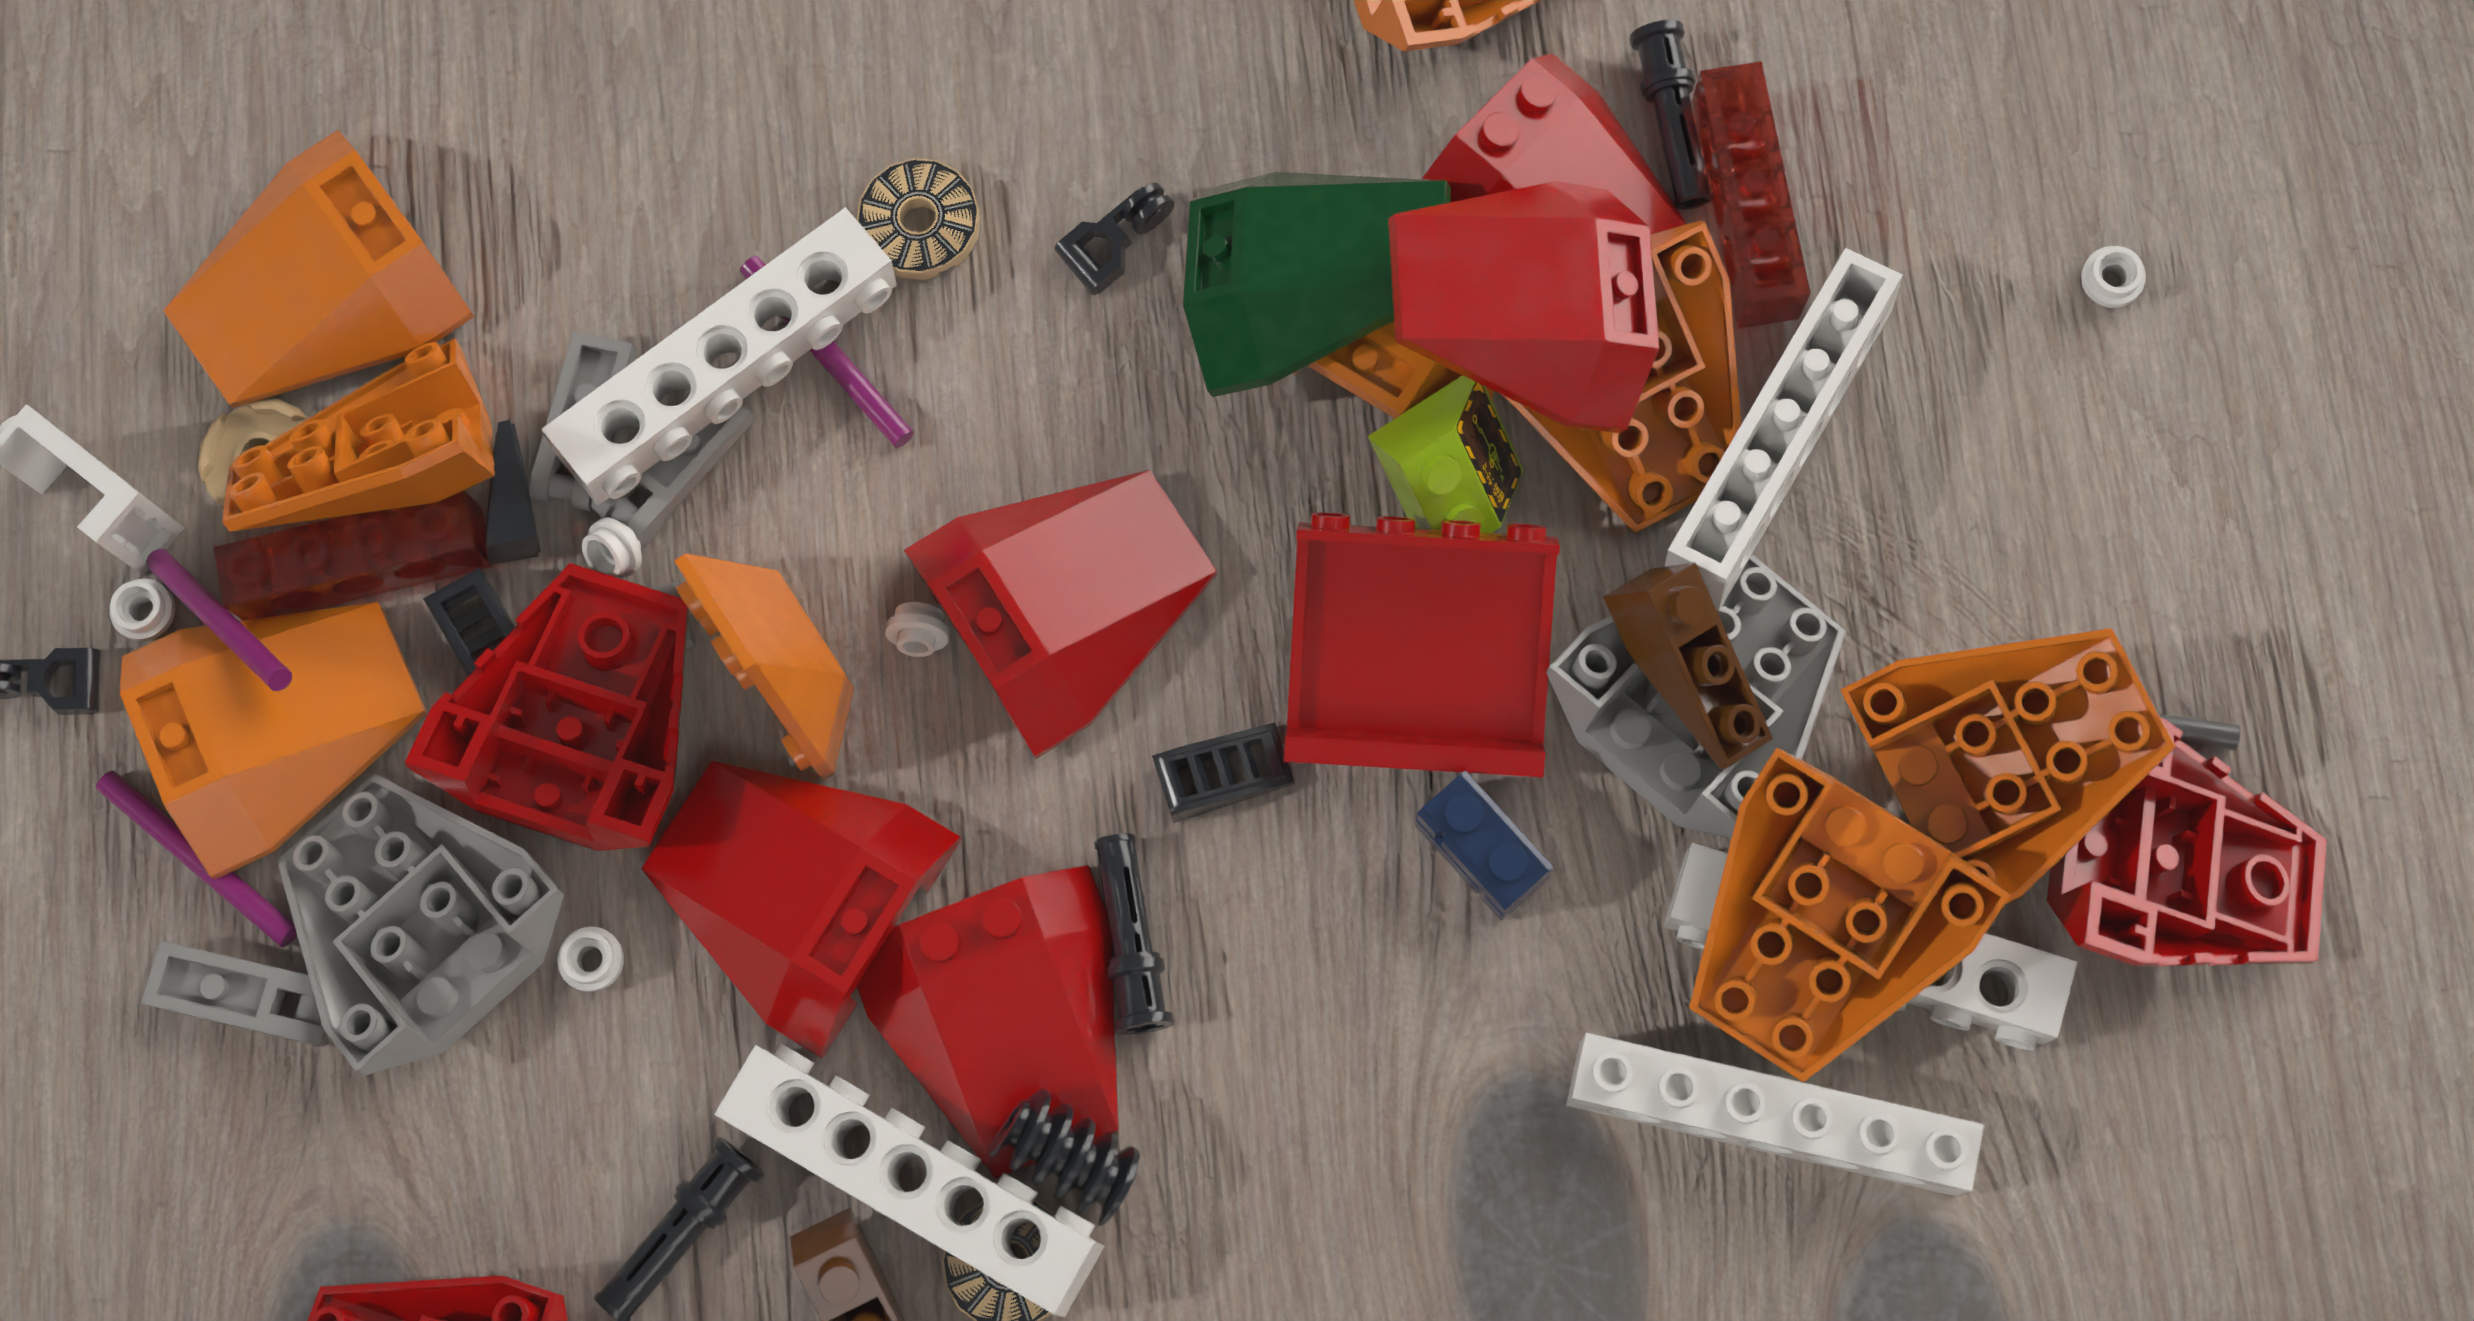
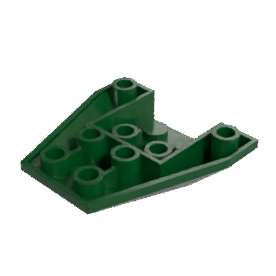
M1273 172L1220 185L1191 200L1183 307L1208 393L1212 397L1271 385L1393 322L1394 305L1388 218L1397 213L1450 203L1451 187L1447 181Z

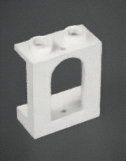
M26 404L17 415L8 418L0 425V466L41 495L67 466L72 468L105 495L77 528L143 576L149 570L146 565L148 555L156 549L167 550L185 529L29 405Z

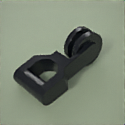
M1151 183L1141 187L1097 223L1082 221L1055 245L1054 250L1093 296L1097 295L1125 273V249L1132 245V242L1118 223L1125 219L1127 222H1132V228L1137 234H1145L1160 225L1168 217L1175 206L1174 201L1170 196L1164 195V189L1158 183ZM1094 237L1109 239L1113 244V257L1102 267L1084 248Z
M55 648L45 659L0 660V699H11L21 696V685L13 683V681L22 679V672H28L27 692L32 697H42L58 715L97 714L101 650L95 648ZM61 666H74L72 697H53L50 693L51 676Z

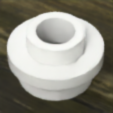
M2107 246L2096 250L2089 256L2081 272V283L2086 294L2097 304L2109 308H2119L2132 303L2140 295L2146 282L2145 268L2138 255L2132 250L2121 246ZM2106 271L2116 273L2120 277L2122 285L2114 287L2107 284L2102 278V273Z
M602 518L590 527L588 535L582 541L584 558L592 570L614 577L626 578L639 570L641 566L640 541L637 540L634 532L626 524L613 518Z
M136 579L123 584L115 591L110 601V619L113 626L120 634L134 641H149L159 637L169 628L175 615L173 596L166 587L151 579ZM152 602L153 609L150 615L145 620L138 621L136 614L139 607L144 603Z
M908 602L899 605L895 609L894 616L887 621L885 631L887 639L896 645L900 652L914 657L929 656L934 651L944 648L948 644L950 630L945 624V614L943 611L933 605L921 602Z
M580 928L572 932L560 946L557 958L558 969L562 978L575 989L584 992L600 991L614 983L620 975L624 963L623 949L617 938L602 928ZM599 949L602 953L601 965L594 971H585L582 966L583 956L589 950Z

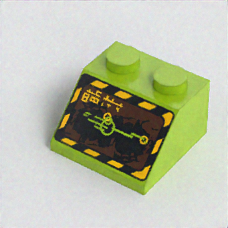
M1462 375L1368 436L1406 516L1416 519L1415 529L1441 530L1443 520L1481 523L1480 533H1493L1501 527L1524 470L1485 386Z

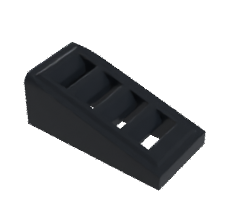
M511 420L498 422L493 453L495 476L491 477L485 531L486 550L491 564L538 557V552H541L515 423H511Z
M480 567L423 598L468 676L476 669L474 664L476 659L473 653L502 637L506 638L515 628L512 619L491 582ZM480 594L485 604L454 621L449 610ZM492 615L497 626L468 642L464 640L461 634L462 631Z
M1275 722L1152 755L1173 823L1295 785L1289 763L1284 762V748ZM1261 743L1272 771L1271 775L1264 777L1259 775L1250 748ZM1236 751L1239 753L1248 780L1235 784L1226 754ZM1211 759L1215 761L1223 786L1214 790L1210 789L1202 762ZM1190 767L1198 794L1186 797L1177 770Z

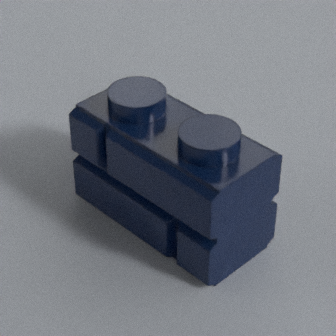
M1466 770L1417 812L1415 821L1417 829L1475 893L1483 892L1485 894L1483 901L1501 921L1537 891L1551 876L1554 869L1553 865Z

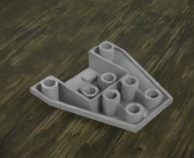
M1753 554L1720 610H1716L1773 739L1728 768L1720 769L1632 660L1612 616L1588 626L1546 672L1576 740L1582 747L1676 826L1732 838L1740 803L1776 747L1802 760L1846 634V630Z
M375 773L277 859L322 1027L355 1071L362 1076L446 1052L543 964L564 897L563 892L525 849Z

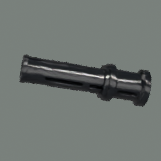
M1661 20L1635 29L1630 34L1629 40L1631 47L1638 51L1644 74V80L1640 84L1641 94L1648 102L1654 105L1662 148L1675 199L1674 206L1680 210H1687L1710 203L1711 199H1714V194L1710 188L1701 140L1698 135L1689 95L1694 89L1696 79L1694 72L1686 68L1680 41L1685 35L1684 27L1677 20Z
M1130 833L1112 834L1101 837L1094 842L1098 854L1104 902L1114 958L1108 962L1109 966L1106 972L1107 978L1115 982L1120 1019L1115 1022L1116 1033L1119 1035L1149 1033L1168 1028L1174 1024L1173 1013L1165 1009L1160 974L1165 970L1164 959L1160 958V953L1153 952L1145 897L1135 847L1136 837Z
M719 1136L713 1143L715 1152L689 1182L682 1180L676 1186L677 1192L674 1194V1198L677 1202L646 1239L639 1244L635 1252L602 1291L594 1296L595 1301L600 1307L617 1321H631L633 1314L672 1271L676 1263L707 1227L715 1229L717 1225L721 1226L727 1219L725 1210L750 1181L758 1182L764 1176V1172L749 1157L726 1139Z

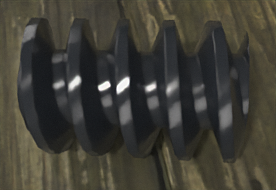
M1039 1089L1027 1099H1022L1011 1112L995 1136L988 1150V1155L993 1157L1007 1145H1010L1014 1150L1009 1169L1015 1172L1027 1161L1033 1160L1036 1162L1031 1183L1037 1186L1051 1174L1056 1175L1058 1180L1053 1197L1060 1200L1076 1188L1080 1191L1076 1212L1083 1214L1098 1202L1102 1205L1098 1226H1103L1119 1209L1134 1182L1140 1159L1139 1151L1133 1146H1127L1116 1154L1118 1139L1112 1132H1105L1093 1141L1096 1125L1092 1119L1083 1118L1071 1127L1074 1113L1072 1106L1062 1103L1048 1113L1051 1094L1046 1089Z

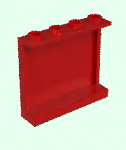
M1331 512L1312 513L1311 523L1299 522L1296 532L1297 551L1284 762L1460 773L1466 770L1467 773L1544 778L1546 754L1544 734L1548 676L1546 672L1549 669L1556 562L1557 555L1560 554V543L1557 537L1546 536V527L1534 524H1507L1506 534L1480 533L1481 523L1467 520H1443L1441 530L1415 529L1416 519L1399 516H1379L1376 518V526L1350 525V515Z

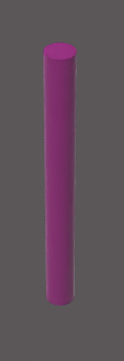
M753 256L743 263L740 273L747 279L766 264L759 256ZM779 316L786 325L789 324L791 319ZM834 341L822 349L814 350L812 348L809 350L895 448L902 447L913 437L914 431Z
M156 549L148 555L146 559L147 567L271 690L280 691L290 684L292 680L291 671L167 550Z
M111 770L99 779L96 784L97 791L280 947H285L295 939L297 932L294 923L233 871L215 880L211 878L176 823L116 771Z

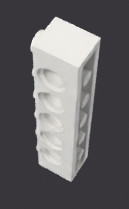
M845 207L541 430L553 452L597 506L608 498H620L634 489L641 480V474L658 461H669L683 453L691 444L693 435L711 422L719 424L733 416L741 407L743 399L761 385L769 387L782 380L791 370L793 362L812 348L819 350L832 343L841 333L843 325L860 312H873L883 305L890 297L892 289L897 286L892 261ZM824 280H834L840 283V286L829 294L820 295L811 291L817 283ZM784 316L791 319L789 324L779 331H766L762 329L763 324L772 317ZM732 352L741 355L737 363L729 368L720 369L711 366L713 361L721 354ZM684 389L690 392L688 398L679 405L666 406L661 404L664 396L673 390ZM634 426L639 428L635 438L627 443L616 444L610 442L613 434L622 427Z
M1847 248L1841 254L1667 551L1665 567L1696 562L1715 608L1720 610L1893 310L1903 274Z
M1691 843L1686 851L1663 926L1678 931L1677 941L1697 949H1704L1728 853L1696 843ZM1985 933L1975 950L1944 974V981L1941 986L1929 985L1907 1003L1931 1010L1930 1019L1943 1026L1958 1030H1970L1971 1023L1995 1030V1040L2002 1044L2032 1051L2035 1049L2036 1043L2044 1045L2058 1038L2077 961ZM1983 974L1995 975L2005 983L2008 990V1000L2005 1006H1994L1983 998L1979 987ZM1907 1003L1898 1010H1905Z
M1585 1033L1579 1042L1566 1106L1952 1196H1959L1971 1192L1973 1189L1984 1124L1590 1033Z
M780 1044L775 1054L757 1045L754 1046L714 1115L1050 1313L1061 1317L1066 1316L1105 1247L1089 1237L1095 1227L1094 1224L1062 1206L1059 1207L1054 1217L1034 1206L1032 1202L1038 1194L1037 1191L1004 1172L998 1183L991 1181L975 1171L981 1162L980 1158L948 1140L941 1151L919 1139L925 1129L923 1125L893 1108H890L885 1118L864 1107V1104L870 1096L868 1093L838 1076L834 1077L830 1086L809 1075L815 1063L785 1045ZM803 1093H810L815 1103L814 1113L808 1122L794 1127L789 1119V1107L797 1096ZM866 1125L871 1138L867 1151L859 1158L848 1159L843 1148L846 1134L855 1126ZM921 1157L927 1168L926 1179L917 1190L904 1192L899 1184V1171L907 1160ZM977 1189L983 1198V1212L977 1221L970 1225L962 1226L955 1217V1203L962 1193ZM1034 1222L1041 1233L1040 1246L1031 1257L1018 1259L1011 1249V1236L1014 1230L1021 1224Z

